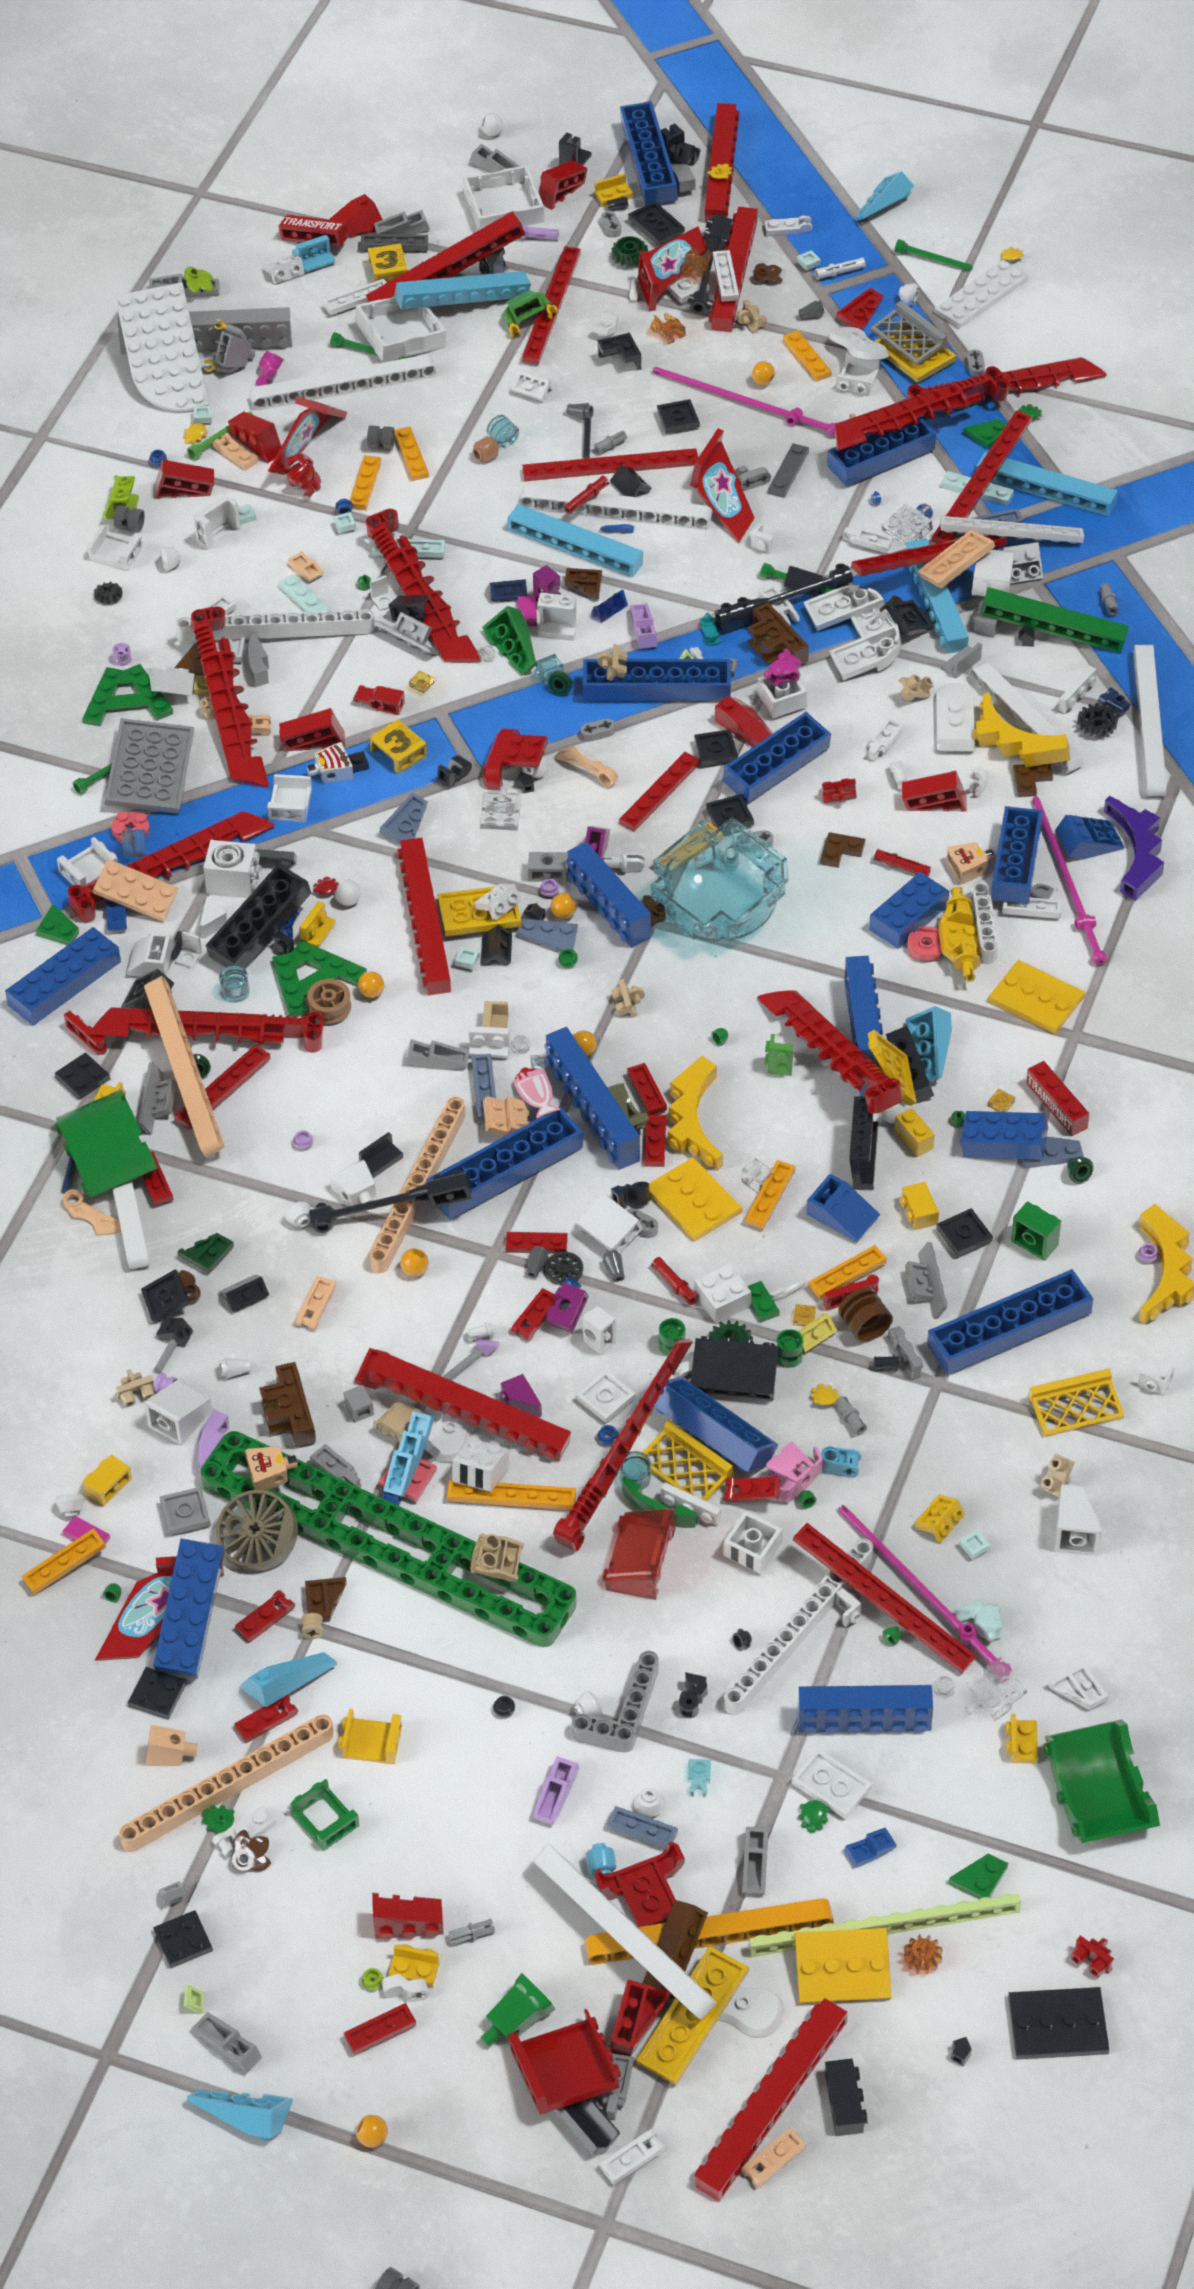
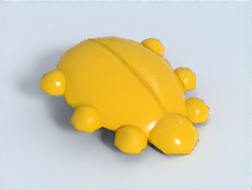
M718 164L717 167H712V170L708 171V174L715 179H728V175L732 174V168L728 164Z
M1009 247L1000 253L1002 255L1001 259L1016 260L1024 257L1023 251H1019V248Z
M190 423V427L184 430L186 434L183 435V439H185L184 442L186 444L190 442L195 444L196 440H202V437L207 435L208 431H206V427L203 424Z
M818 1384L817 1388H812L814 1393L810 1394L814 1398L813 1403L821 1405L834 1404L841 1396L836 1394L838 1392L837 1389L832 1390L831 1385L825 1386L824 1384Z

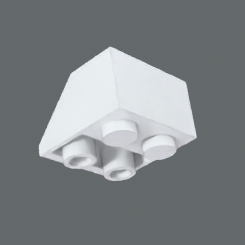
M1038 542L999 548V551L1014 552L1011 583L1043 578Z
M155 666V669H149L151 691L192 696L194 674L189 673V669L173 668V671H171V667Z
M151 932L134 943L127 975L144 976L156 969H159L166 975L172 953L171 935Z

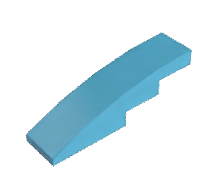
M413 1411L408 1431H403L398 1451L394 1450L383 1491L404 1496L423 1455L435 1417Z

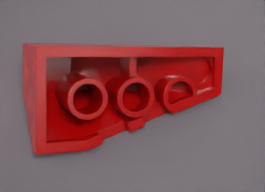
M366 194L351 200L329 218L330 220L346 221L351 238L356 237V234L359 233L371 234L375 232L374 223L383 220L375 202Z
M727 696L715 705V722L727 730L730 729L733 734L754 747L773 734L754 708L742 700Z

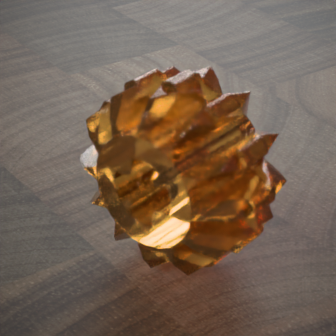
M919 1934L917 1940L911 1938L909 1944H906L904 1947V1960L908 1962L909 1969L916 1968L917 1974L921 1970L928 1974L929 1968L936 1971L938 1964L942 1963V1947L938 1946L939 1942L937 1939L930 1941V1935L923 1939Z

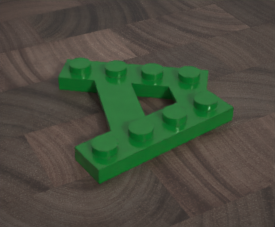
M141 664L125 670L106 667L82 720L83 724L101 727L108 710L147 706L158 721L172 715L173 709L161 692L151 691L149 675ZM121 684H131L137 692L115 695Z
M303 940L298 943L291 953L272 957L289 1017L292 1018L294 1015L300 1017L308 1014L304 997L307 996L308 990L316 982L324 979L339 978L358 986L360 976L367 972V968ZM305 963L318 969V971L299 981L296 971L297 967Z

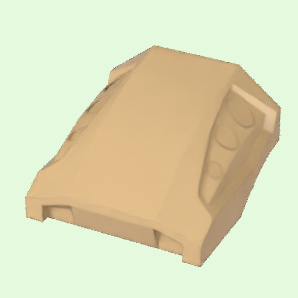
M398 1400L377 1421H374L373 1425L374 1428H379L384 1436L397 1438L400 1444L403 1431H408L413 1411L425 1413L408 1403Z
M481 1533L473 1550L470 1566L471 1573L516 1582L518 1580L517 1571L520 1554L524 1543L505 1536Z

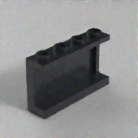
M854 1096L849 1155L854 1189H874L879 1125L878 1121H873V1113L867 1110L865 1096Z
M709 1336L695 1338L690 1383L704 1393L774 1400L779 1346H775L771 1342H764L763 1345L754 1344L750 1340L734 1342L730 1338H722L721 1340H713Z

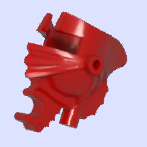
M296 454L288 457L286 461L289 465H292L297 460L299 461V463L294 464L289 469H286L283 464L281 465V469L287 475L289 485L292 487L298 485L299 489L306 491L303 494L304 496L311 497L314 494V490L318 491L321 489L320 484L322 482L313 467V460L306 454Z

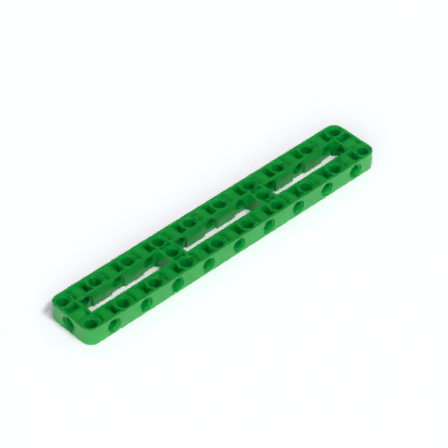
M238 1431L228 1432L201 1467L203 1487L229 1501L241 1493L255 1490L252 1479L244 1475L239 1476L233 1473V1470L238 1463L249 1468L246 1449L271 1446ZM282 1452V1456H283V1457L290 1456V1455H288V1454ZM296 1459L298 1467L287 1470L288 1481L284 1485L320 1501L321 1503L317 1509L312 1510L301 1505L300 1501L280 1492L276 1493L272 1490H266L276 1494L289 1504L295 1513L299 1534L538 1646H551L577 1607L576 1591L572 1586L521 1562L518 1565V1580L516 1582H509L478 1573L475 1574L546 1606L543 1613L535 1614L512 1600L501 1595L498 1597L486 1591L482 1586L467 1579H460L451 1575L457 1565L471 1571L470 1566L476 1541L299 1459ZM261 1497L255 1498L257 1512L260 1505ZM268 1498L265 1511L274 1499ZM249 1499L242 1502L245 1508L251 1511ZM280 1503L272 1515L283 1509L284 1506ZM348 1514L432 1553L427 1561L423 1562L411 1556L407 1551L389 1543L385 1544L374 1539L372 1535L353 1526H346L341 1522ZM283 1517L280 1518L279 1520L275 1521V1522H280V1521H282V1520H283Z

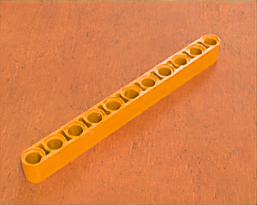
M820 1898L707 1916L694 1949L749 1941L750 1938L758 1935L768 1936L781 1931L792 1932L804 1927L816 1928L828 1923L833 1924L834 1919L828 1899ZM666 1923L638 1928L657 1945ZM608 1932L593 1934L585 1938L586 1952L590 1964L596 1965L635 1959Z

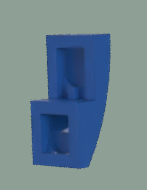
M106 902L108 931L127 929L126 907L116 902Z
M885 1827L866 1834L863 1840L846 1845L844 1852L853 1867L857 1868L885 1855L896 1848L897 1844Z

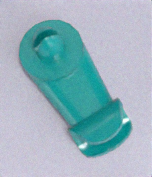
M705 613L704 617L700 619V626L705 634L706 645L719 644L721 641L720 633L717 631L716 619L711 617L710 613Z

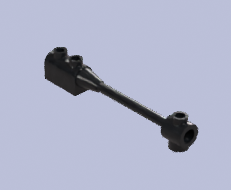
M714 215L711 219L708 218L705 224V228L708 229H705L702 238L706 239L707 259L699 291L694 292L693 295L690 294L687 300L691 312L696 315H702L705 312L709 313L712 307L713 300L709 299L706 288L713 263V252L724 250L732 224V219L722 215Z
M840 563L835 566L834 570L829 572L828 578L769 598L750 600L746 597H740L735 604L723 603L721 604V609L715 610L716 625L724 634L753 624V609L767 602L774 604L830 584L835 589L849 586V583L853 582L852 571L848 565Z
M455 1170L451 1176L447 1177L437 1174L433 1176L431 1181H427V1183L399 1195L336 1210L326 1203H318L314 1209H310V1219L313 1228L317 1232L326 1233L330 1231L331 1225L335 1224L338 1217L408 1200H430L432 1207L436 1208L472 1199L471 1183L468 1173L462 1170Z

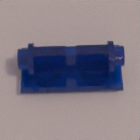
M622 589L614 593L613 596L598 606H594L591 611L592 615L595 617L599 616L602 623L628 606L624 590Z

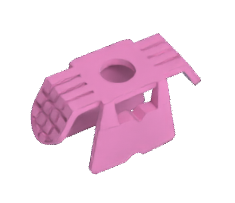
M789 1442L781 1449L780 1455H775L766 1463V1467L772 1470L766 1477L777 1476L781 1479L779 1499L777 1501L789 1503L822 1472L823 1459L818 1447H813L814 1464L793 1442ZM802 1463L805 1464L806 1466H808V1468L805 1469V1468L802 1466Z

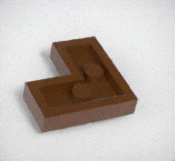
M1025 764L1013 765V775L1018 797L1037 796L1035 782L1053 781L1051 764L1025 767Z
M828 832L820 865L839 868L843 854L862 857L866 839Z

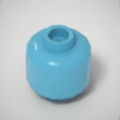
M605 1843L592 1845V1849L588 1850L585 1855L587 1870L594 1876L597 1869H601L603 1874H609L615 1871L617 1867L615 1852L613 1848L606 1847Z

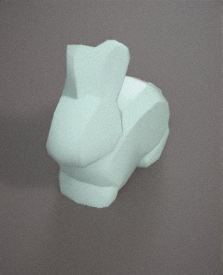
M975 1600L969 1606L956 1607V1618L961 1623L974 1619L975 1630L981 1637L986 1638L989 1642L1001 1638L1000 1605H984L982 1600Z

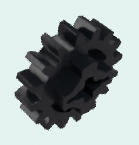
M1098 703L1095 706L1088 704V708L1082 707V711H1079L1077 724H1079V730L1084 729L1083 734L1090 733V737L1097 735V738H1100V735L1107 737V733L1113 734V730L1117 729L1118 716H1116V711H1112V707L1105 708V704L1099 706Z

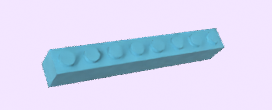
M525 271L396 283L394 297L401 309L512 299L526 291H530L531 283Z
M988 452L983 453L981 459L977 464V468L979 467V465L981 464V462L983 461ZM1009 458L1006 459L991 482L1108 517L1117 502L1118 490Z
M520 504L508 516L509 531L633 577L643 565L642 550Z
M927 538L907 541L905 550L930 544ZM927 563L910 566L909 571L914 574L915 585L919 586L920 597L924 598L925 609L929 610L930 621L934 622L935 633L940 636L941 647L945 648L947 654L961 651L968 645L969 636L947 585L939 588L919 577L917 571Z

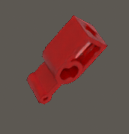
M359 685L353 701L369 704L372 709L399 715L405 704L404 691L384 686H376L373 689Z

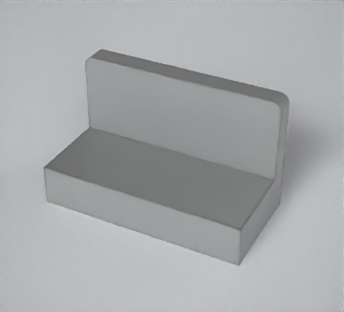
M978 643L972 648L967 645L943 664V670L958 678L981 660L982 644Z

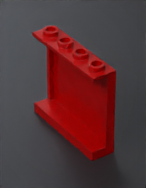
M584 2009V2021L524 2041L520 2040L517 2032L508 2035L511 2053L539 2115L619 2088L618 2078L621 2077L618 2064L613 2065L612 2052L610 2048H605L606 2041L602 2032L598 2033L597 2020L595 2016H590L587 2009Z

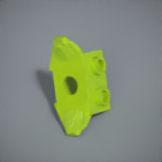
M114 476L115 481L110 499L103 513L105 519H114V513L118 505L129 507L130 510L137 508L139 495L131 494L135 476Z

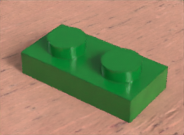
M762 1281L747 1286L751 1291V1307L760 1322L779 1316L780 1311Z

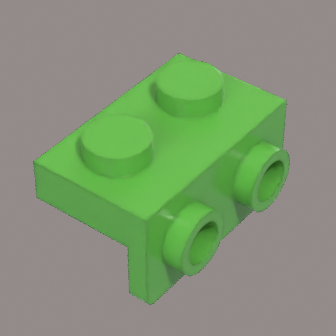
M771 1034L770 1041H766L765 1065H768V1073L792 1076L793 1045L775 1043V1034Z

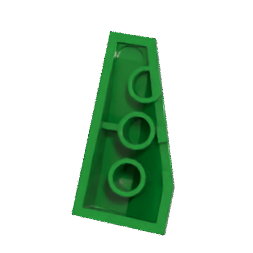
M506 606L482 627L488 641L509 660V663L521 675H525L537 665L528 625L520 609Z

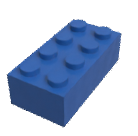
M919 872L870 914L869 930L899 949L908 941V936L912 931L914 933L918 931V928L926 926L946 909V902L949 900V890L922 872Z
M966 1111L960 1141L963 1157L1043 1159L1048 1133L1046 1113Z

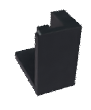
M674 123L669 126V130L667 128L661 130L670 163L677 162L674 158L678 144L685 142L684 131Z
M566 132L559 140V165L573 160L584 166L592 156V152L581 149V138L574 136L572 139V134Z
M630 332L597 340L599 358L620 353L625 363L634 362L638 370L642 369L641 352Z

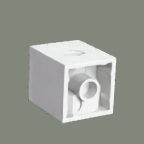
M211 840L203 867L206 893L249 897L253 890L257 888L256 878L261 874V865H258L260 854L256 851V844Z

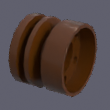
M870 1287L855 1290L841 1302L838 1308V1313L842 1320L849 1326L857 1341L862 1343L870 1342L883 1335L893 1322L892 1314L885 1304L882 1303L875 1290Z

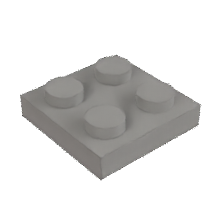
M201 1487L160 1496L169 1536L211 1526Z

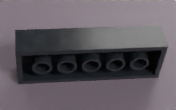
M278 863L205 945L209 957L239 976L274 937V934L281 929L312 894L308 881Z

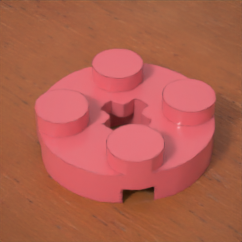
M119 812L111 825L113 837L117 838L119 843L125 845H134L138 843V840L146 839L150 831L149 822L144 813Z
M924 926L918 928V931L914 933L912 931L909 934L907 947L913 959L924 961L940 960L943 954L937 928Z

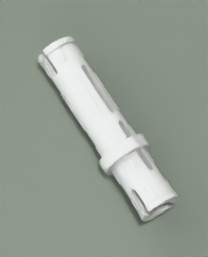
M862 257L835 265L832 263L827 267L815 269L816 279L819 280L830 276L833 278L838 274L864 269L866 267L865 260Z

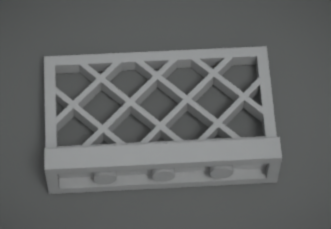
M899 301L896 304L895 310L871 327L872 332L916 366L939 349L944 351L948 348L947 335L903 301ZM897 315L901 318V321H891V319ZM888 326V331H880L879 328ZM891 326H900V330L890 331ZM903 326H911V327H912V330H902V329H903ZM890 335H899V339L892 340ZM902 335H912L911 339H902ZM914 335H923L924 338L914 339ZM929 343L935 345L932 348H925V345ZM901 344H911V348L903 349ZM913 344H923V348H913ZM913 353H922V356L916 359Z

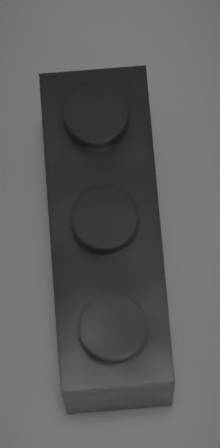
M853 2058L826 2061L824 2073L835 2136L864 2133V2124H868L866 2109L862 2110L861 2102H864L863 2089L858 2088L857 2081H860L859 2067H854Z

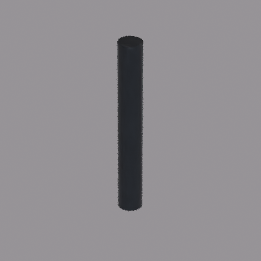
M590 418L584 420V459L590 458Z

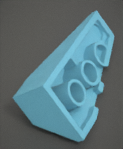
M902 171L886 176L874 189L873 192L875 194L867 199L868 203L861 207L854 220L864 219L902 198L905 199L911 194L910 190L914 185Z
M934 1006L906 1019V1026H908L930 1083L942 1078L952 1032L951 1013Z
M322 1652L268 1666L250 1676L241 1684V1688L262 1705L268 1707L336 1666L337 1662Z
M197 2090L187 2096V2101L248 2135L257 2136L259 2140L264 2141L271 2140L274 2136L281 2133L293 2098L263 2094V2098H249V2093L228 2096V2092Z

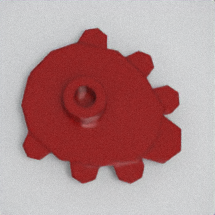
M327 876L323 880L318 879V884L314 883L313 885L315 887L313 892L330 894L337 890L339 882H335V878L331 879Z

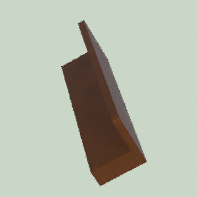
M675 1900L657 1946L681 1969L686 1971L708 1912L693 1904ZM647 1970L642 1984L669 1991ZM671 1994L670 1998L675 1999V1996Z

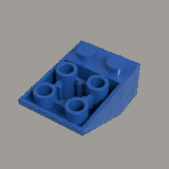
M1065 815L1054 830L1069 858L1087 859L1125 848L1110 820Z
M829 1174L807 1199L808 1216L856 1242L863 1237L880 1216V1213L847 1182L832 1174Z

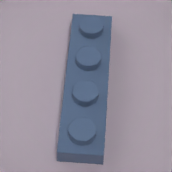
M491 1054L471 1055L478 1121H485L483 1100L486 1096L496 1098Z

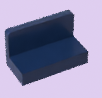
M526 579L489 583L491 601L527 596Z

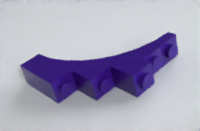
M1109 795L1105 799L1104 813L1113 818L1124 829L1134 849V861L1129 871L1122 878L1120 892L1136 901L1163 875L1164 861L1156 857L1161 853L1162 839L1154 835L1159 830L1160 817L1146 809L1139 813L1134 808Z

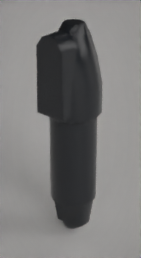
M178 931L174 939L176 943L172 951L173 959H177L183 946L181 934L183 931Z

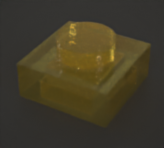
M419 670L409 680V687L425 693L435 683L434 677Z
M998 1088L988 1100L987 1106L998 1112H1007L1014 1104L1015 1097Z
M796 1304L793 1325L804 1327L815 1320L816 1306Z

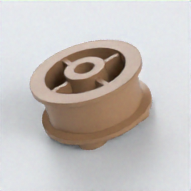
M324 979L313 984L308 990L309 1013L314 1011L323 1015V1024L340 1022L349 1015L351 1011L350 991L343 982L335 979Z

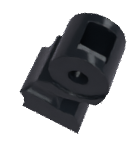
M681 142L678 144L674 160L685 164L690 162L696 163L700 157L701 150L694 145Z
M460 755L451 758L448 767L438 765L437 780L448 788L454 787L455 783L461 780V777L469 774L472 763Z
M640 1181L632 1185H617L611 1188L612 1200L624 1209L627 1208L626 1202L642 1205L651 1200L648 1182Z
M685 1672V1687L687 1691H683L680 1694L679 1709L683 1717L694 1718L699 1713V1704H702L704 1697L708 1694L707 1677Z

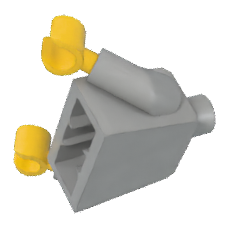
M216 319L221 322V326H214V328L218 330L225 329V331L221 332L214 360L216 364L207 359L204 363H209L211 366L203 368L207 372L215 369L217 372L232 373L240 367H245L248 358L253 359L255 357V350L251 348L252 343L247 341V336L240 328L231 324L226 325L223 320Z

